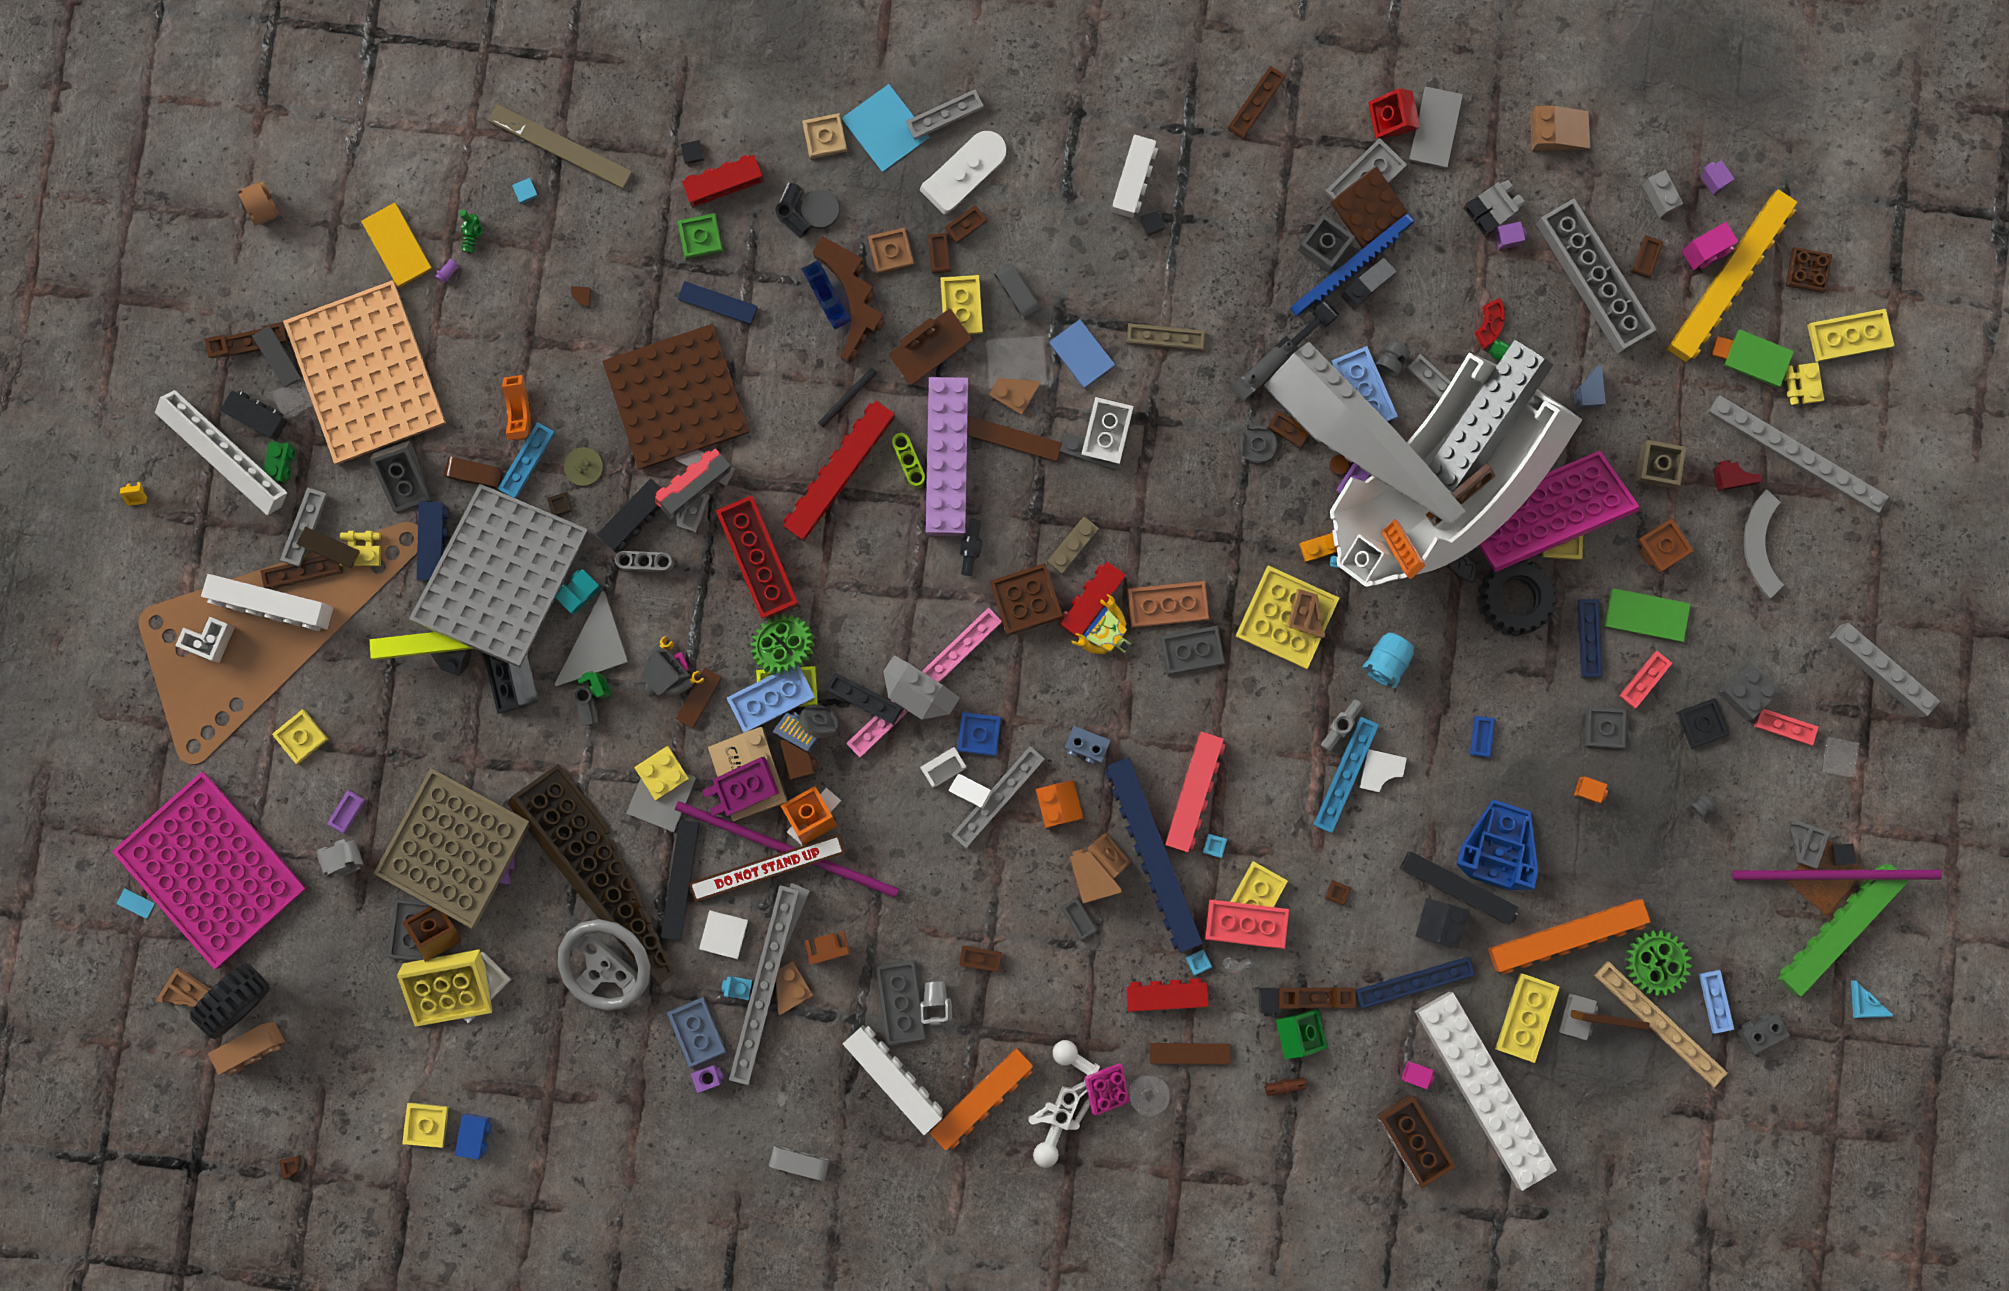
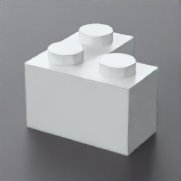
M209 617L202 634L183 628L175 646L220 663L235 626Z

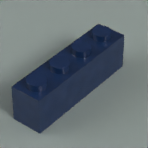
M419 502L417 580L419 582H429L447 547L445 546V538H448V527H445V519L449 518V509L443 502Z

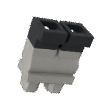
M1509 180L1501 184L1497 182L1481 195L1467 202L1463 208L1473 222L1477 220L1475 224L1485 238L1495 231L1498 226L1503 225L1516 215L1519 208L1525 202L1519 194L1513 199L1509 197L1508 193L1514 189Z

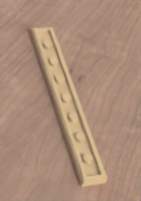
M1607 961L1594 975L1640 1020L1650 1022L1649 1028L1712 1087L1715 1088L1728 1074L1610 962Z

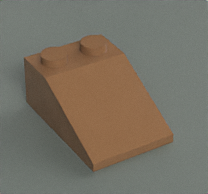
M1560 106L1534 107L1530 113L1532 151L1590 149L1588 111Z

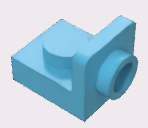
M728 976L727 980H723L721 992H724V997L750 1000L753 980Z

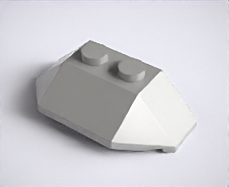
M895 655L883 671L888 698L921 720L950 715L960 699L959 696Z

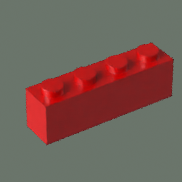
M745 155L736 162L729 161L722 164V167L716 169L709 168L700 175L686 177L682 184L691 207L699 206L764 182L755 155Z
M1108 561L1105 565L1101 563L1094 572L1097 574L1093 581L1089 579L1083 587L1084 593L1074 598L1071 603L1073 605L1072 609L1069 612L1066 610L1062 615L1063 619H1060L1062 621L1060 626L1078 640L1079 636L1075 634L1083 635L1104 607L1100 600L1102 599L1107 603L1109 597L1106 594L1112 596L1126 577L1123 572Z
M1202 978L1190 979V983H1182V979L1170 980V984H1162V981H1150V985H1142V982H1130V986H1126L1128 1012L1208 1007L1207 982H1202Z

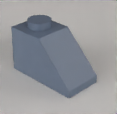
M1602 365L1597 366L1574 393V403L1577 404L1578 409L1601 408L1606 404Z

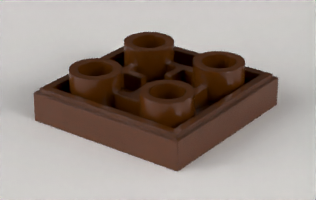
M1796 247L1792 248L1786 286L1825 293L1832 254Z

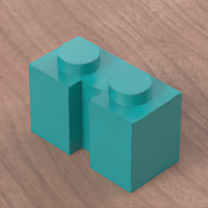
M583 569L573 573L570 577L572 581L567 586L565 584L561 585L555 597L573 615L602 589Z

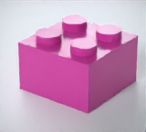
M1727 222L1693 240L1682 250V253L1693 271L1699 267L1703 270L1715 260L1719 261L1726 257L1728 253L1734 250L1733 246L1739 241Z

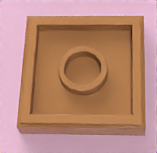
M905 228L868 236L877 275L914 266Z
M1106 832L1087 848L1112 879L1131 863Z

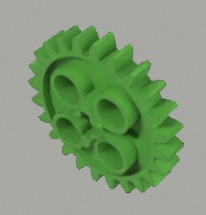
M785 614L782 615L781 619L775 615L774 621L768 618L767 625L761 623L762 630L756 629L758 636H752L755 642L750 645L753 648L751 653L754 656V661L760 669L763 668L766 673L770 671L772 675H775L778 671L779 675L782 676L785 670L789 675L792 668L798 671L797 665L803 667L802 661H809L807 654H813V651L809 648L814 646L812 641L814 637L811 629L807 627L805 621L802 622L799 617L795 619L793 615H790L788 619ZM774 634L783 645L787 646L793 655H790L771 635Z
M1662 930L1658 931L1657 935L1654 931H1650L1649 936L1647 933H1642L1643 940L1640 937H1636L1637 944L1630 943L1633 951H1626V953L1631 955L1630 958L1625 959V961L1630 962V965L1625 967V969L1632 971L1628 977H1635L1632 983H1640L1639 990L1646 988V994H1650L1653 991L1654 996H1659L1661 991L1662 995H1667V990L1670 993H1675L1674 987L1681 989L1682 987L1679 982L1686 983L1687 981L1684 976L1690 975L1686 968H1690L1692 965L1687 964L1686 961L1690 960L1691 957L1685 956V953L1689 950L1681 948L1684 942L1676 943L1677 936L1670 939V932H1666L1664 936ZM1660 945L1666 947L1664 955L1659 952ZM1643 953L1648 955L1647 963H1644L1641 959ZM1658 960H1661L1659 966H1656L1655 963H1657ZM1670 963L1675 966L1674 973H1670L1668 970ZM1652 971L1656 972L1657 974V980L1655 982L1652 981L1650 978V974Z

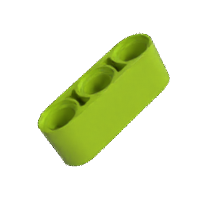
M898 433L892 440L894 450L909 485L914 489H920L925 485V474L909 437L904 433ZM900 439H904L907 442L906 446L902 448L898 447L896 443ZM905 458H914V463L912 465L904 464ZM916 474L922 477L919 483L911 481V478Z

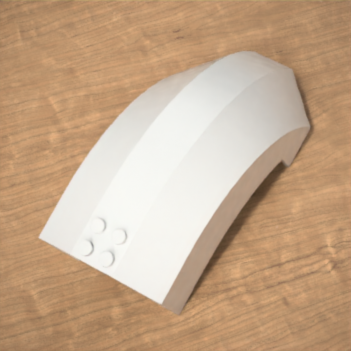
M1469 352L1437 405L1408 440L1407 443L1427 466L1434 459L1497 366L1496 364ZM1537 389L1487 461L1496 476L1461 505L1466 513L1451 525L1443 520L1434 527L1426 516L1429 512L1428 508L1421 504L1418 505L1413 502L1412 498L1405 494L1402 495L1396 491V488L1389 484L1386 485L1374 476L1369 477L1366 481L1350 477L1330 510V516L1334 524V530H1332L1334 545L1337 547L1338 553L1336 558L1337 566L1366 587L1407 577L1381 533L1394 519L1401 524L1426 565L1417 574L1433 571L1462 557L1491 536L1522 506L1552 468L1582 419Z

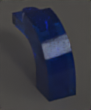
M819 260L802 268L801 270L814 296L834 330L851 322L850 316L838 298Z

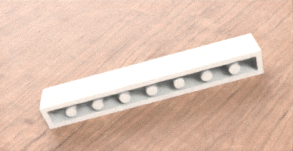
M174 390L160 397L155 413L266 515H269L282 507L287 492L178 392Z

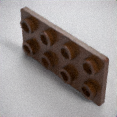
M948 309L936 319L929 318L901 339V345L889 353V356L907 382L913 385L971 342L972 338L952 309Z

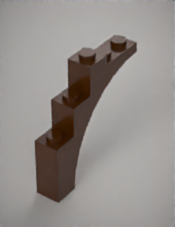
M822 236L812 253L815 259L826 265L838 278L848 297L851 311L850 331L847 343L841 354V359L849 364L851 360L854 361L859 353L857 349L860 344L866 342L869 336L867 332L875 335L877 330L881 331L885 324L884 315L866 305L871 303L875 293H873L872 285L856 277V275L860 276L864 269L863 259Z

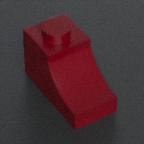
M1731 460L1719 462V465L1713 468L1717 491L1751 486L1762 482L1761 474H1751L1739 467L1738 462L1731 463Z

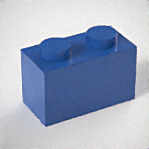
M470 1113L462 1115L455 1156L479 1160L483 1155H486L488 1150L486 1139L492 1129L490 1117Z

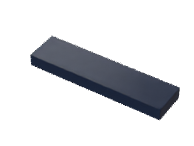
M684 281L678 300L749 325H752L758 308L756 305Z
M1579 599L1577 602L1581 678H1601L1602 657L1599 599Z

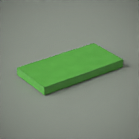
M1612 588L1605 627L1684 642L1690 603Z

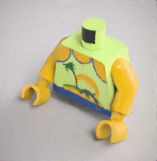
M1106 594L1109 597V601L1105 603L1102 599L1100 600L1101 604L1106 607L1103 608L1084 635L1075 634L1079 636V641H1072V644L1080 646L1091 654L1110 653L1114 647L1125 653L1131 645L1130 642L1122 637L1127 631L1125 628L1127 623L1122 611L1116 605L1115 599Z

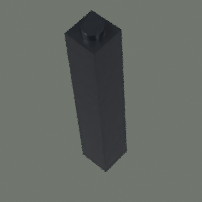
M1412 851L1407 852L1399 868L1401 871L1506 925H1510L1511 922L1514 923L1518 916V906Z

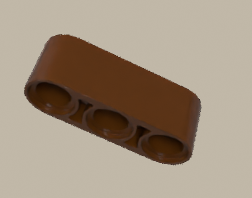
M448 457L443 476L498 489L503 469Z

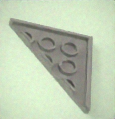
M605 591L601 592L555 682L556 687L582 678V674L589 671L600 673L629 663Z

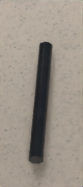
M871 368L825 414L818 424L824 428L877 372Z

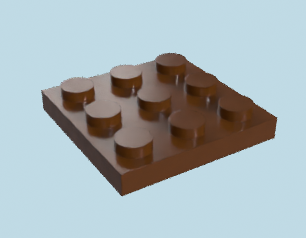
M1377 166L1373 167L1330 201L1351 234L1355 236V240L1361 249L1365 248L1403 216L1408 214Z
M1046 563L990 581L1007 636L1063 619Z

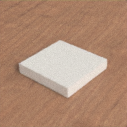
M709 910L699 949L738 959L749 920Z

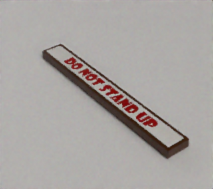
M839 833L692 881L689 885L694 900L697 902L844 854L846 851Z

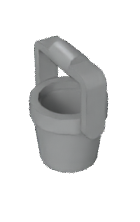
M945 982L925 983L924 1001L920 1004L921 1022L931 1026L950 1022L952 1020L951 999H947ZM927 1008H945L946 1017L927 1019Z

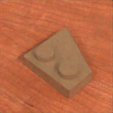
M1297 589L1287 627L1324 638L1325 632L1322 630V616L1319 610L1318 595Z
M794 961L779 969L776 986L778 1013L781 1015L813 996V993Z
M179 967L175 969L156 1000L158 1002L165 1001L194 1007L211 989Z

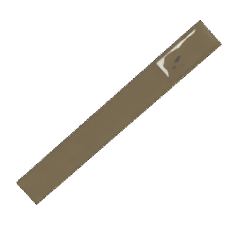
M498 104L495 105L488 118L489 123L623 190L633 174L632 171Z

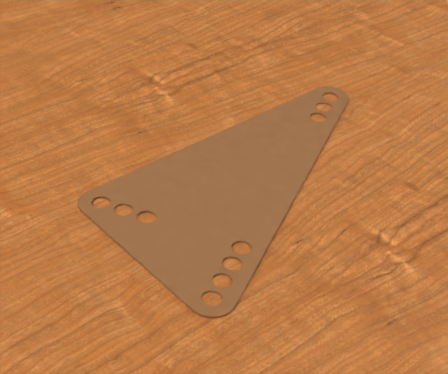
M402 522L373 532L381 533V540H374V546L381 547V560L386 565L385 570L380 574L374 573L371 566H353L352 569L342 566L343 573L270 589L322 602L334 607L327 630L321 628L320 632L302 627V625L299 627L283 621L271 620L264 616L259 617L250 613L219 607L207 603L208 599L201 597L203 589L147 607L141 613L138 625L179 758L188 764L203 762L417 554L418 525L412 522ZM405 532H410L414 537V541L410 546H403L400 543V536ZM356 540V546H366V541ZM390 546H396L400 551L399 557L395 560H390L386 557V550ZM312 552L306 554L304 560L322 556ZM281 562L260 570L286 565L287 563ZM260 570L231 579L264 588ZM159 615L163 619L162 627L157 630L152 629L149 625L151 617ZM209 617L235 626L220 663L189 652L185 657H180L176 653L177 646L175 645L183 628L202 634ZM167 629H173L177 634L176 640L172 643H166L163 640V633ZM233 698H241L243 700L244 706L241 711L234 712L230 709V702ZM222 711L229 715V722L224 726L218 725L215 721L216 715ZM207 725L215 729V735L210 740H205L201 736L202 728ZM192 739L198 740L201 744V749L196 754H191L187 750V743Z

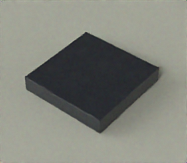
M1715 698L1676 712L1691 749L1729 735Z

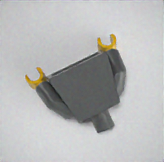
M666 636L661 638V645H657L645 657L642 678L648 684L644 689V693L649 697H653L655 694L659 696L680 694L693 687L692 684H702L705 678H701L699 681L695 680V677L701 674L699 671L694 672L691 679L688 678L690 676L688 672L668 651L674 647V642L670 641L668 645H665L669 640Z

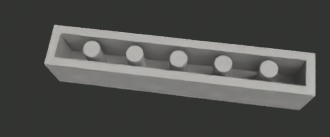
M1845 623L1840 625L1828 638L1829 642L1918 718L1928 716L1940 702L1939 699L1851 624Z

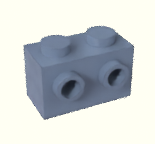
M1073 726L1064 749L1068 750L1067 754L1077 758L1079 755L1086 757L1085 761L1096 765L1097 762L1102 763L1110 740ZM1074 740H1079L1081 745L1076 746ZM1097 747L1099 753H1094L1092 748Z

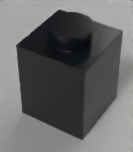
M1259 988V1012L1264 1013L1266 1017H1275L1276 1013H1281V1009H1279V988Z

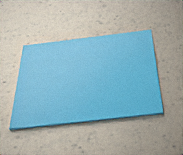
M889 84L841 118L882 172L930 138L927 134L919 139H913L906 121L914 118V116Z

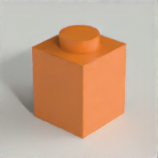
M1585 776L1580 777L1574 796L1595 804L1601 803L1608 794L1607 784Z

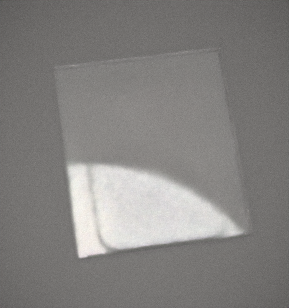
M303 377L271 393L279 411L284 414L285 420L313 407Z
M1827 737L1821 772L1854 778L1859 743Z

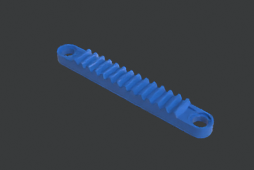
M1409 213L1403 216L1298 300L1290 310L1295 316H1298L1312 304L1319 305L1320 301H1324L1327 295L1330 296L1333 290L1336 291L1351 276H1355L1357 271L1360 272L1362 267H1366L1369 262L1371 263L1386 248H1390L1392 243L1395 244L1399 235L1415 222L1414 218Z

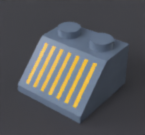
M792 712L791 715L786 713L773 732L805 751L812 753L820 738L814 737L802 729L799 723L800 715Z

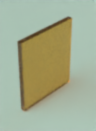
M1827 840L1817 870H1863L1856 863L1834 865L1831 848L1834 844ZM1801 864L1796 868V870H1814ZM1786 880L1788 884L1794 887L1825 915L1830 913L1856 882V880Z

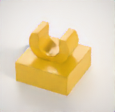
M137 482L136 486H131L128 483L126 487L120 488V495L127 506L147 503V496L140 482Z

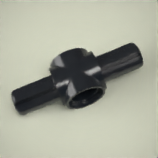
M978 519L969 520L967 536L962 537L960 555L963 557L961 574L964 576L973 575L975 559L980 557L982 540L978 538L981 521Z

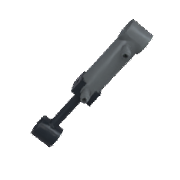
M1327 300L1314 310L1312 314L1315 316V319L1292 340L1285 336L1266 356L1230 387L1243 402L1275 374L1291 355L1299 349L1297 345L1320 324L1326 328L1340 315Z

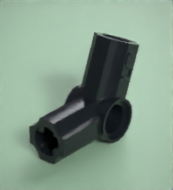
M788 182L775 211L779 221L784 223L800 239L811 229V225L795 211L804 189L797 184ZM783 209L790 211L786 216L780 215V212Z

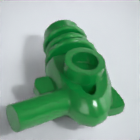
M463 209L459 212V215L465 221L461 226V232L466 236L462 237V239L466 241H462L465 245H461L463 252L473 253L475 247L472 246H476L473 242H478L475 238L482 234V226L476 214L469 215Z

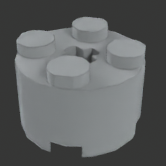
M346 839L339 840L334 843L335 846L324 847L316 851L324 878L327 880L334 879L333 875L336 874L346 876L361 869L360 866H364L358 846L354 840L348 842Z

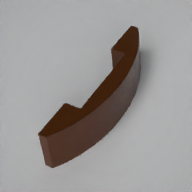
M283 322L265 325L262 329L225 336L223 334L205 338L208 357H228L260 351L252 335L268 326L272 328L281 344L287 342Z
M1351 987L1279 988V1009L1356 1008V989Z

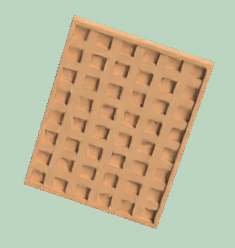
M393 280L283 321L334 464H341L446 424L398 289Z

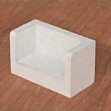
M955 747L920 768L932 788H935L967 767Z

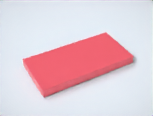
M1209 899L1205 939L1285 949L1289 909Z

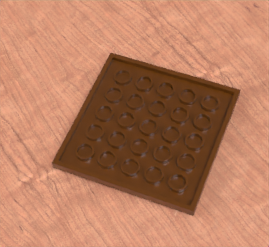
M713 324L603 360L639 470L750 433Z

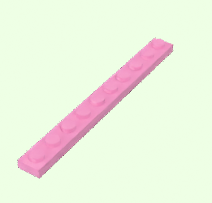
M987 608L922 672L940 682L989 636L1002 621L990 608ZM903 708L896 723L899 722L909 711ZM874 716L846 744L861 758L894 725Z

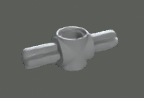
M1354 699L1344 713L1340 712L1337 718L1334 719L1329 727L1331 731L1321 743L1323 748L1331 751L1340 737L1344 738L1352 729V726L1355 724V717L1363 708V704L1360 701ZM1339 720H1344L1347 723L1346 730L1338 728Z

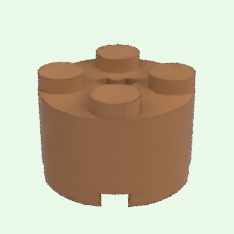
M263 181L237 191L255 227L280 215Z

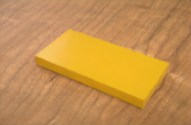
M396 203L361 221L398 288L433 270Z

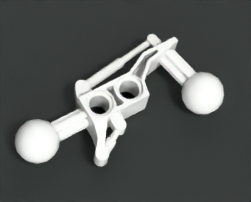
M1062 1040L1053 1048V1058L1062 1066L1072 1064L1087 1074V1076L1098 1072L1100 1068L1098 1064H1092L1080 1056L1076 1045L1071 1041ZM1085 1079L1072 1088L1062 1086L1055 1104L1047 1102L1046 1107L1028 1117L1030 1124L1040 1122L1052 1124L1045 1142L1040 1143L1034 1149V1161L1040 1167L1049 1168L1057 1162L1059 1154L1056 1145L1062 1130H1077L1079 1128V1123L1090 1106L1089 1097L1086 1099L1075 1120L1072 1119L1080 1097L1087 1092ZM1067 1093H1072L1074 1096L1071 1103H1065L1063 1100ZM1047 1110L1052 1111V1113H1048V1114H1045V1115L1043 1114V1113H1045ZM1059 1112L1066 1113V1119L1063 1122L1056 1121V1115Z

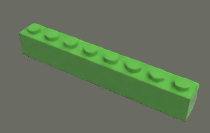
M1891 864L1879 865L1875 870L1897 869ZM1865 880L1860 885L1861 889L1858 893L1852 894L1847 899L1848 903L1844 908H1839L1833 914L1834 918L1830 923L1826 922L1820 928L1821 932L1807 942V947L1793 957L1794 961L1780 971L1781 975L1777 979L1794 996L1802 997L1909 881Z

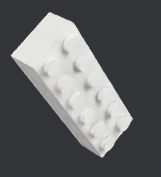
M207 574L201 597L208 599L207 603L219 607L230 608L259 617L264 616L271 620L283 621L299 627L302 625V627L320 632L321 628L328 629L334 608L322 602Z
M862 1025L843 1045L919 1131L925 1135L942 1119V1107L936 1101L931 1102L928 1098L930 1094L923 1086L919 1088L915 1084L916 1078L909 1071L905 1072L901 1068L903 1065L896 1056L893 1058L888 1053L890 1049L883 1041L879 1043L874 1038L876 1033L869 1026L865 1027Z

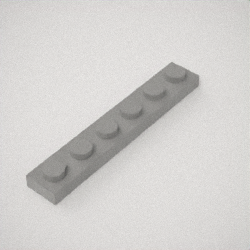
M1030 746L992 788V794L985 807L982 809L976 806L953 832L952 836L967 848L1045 759Z

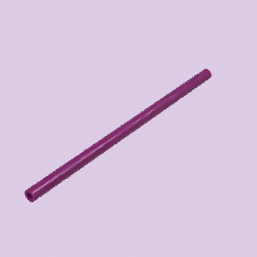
M678 801L676 804V811L776 851L784 852L795 848L716 815L712 816L711 813ZM828 860L811 864L894 898L899 890Z

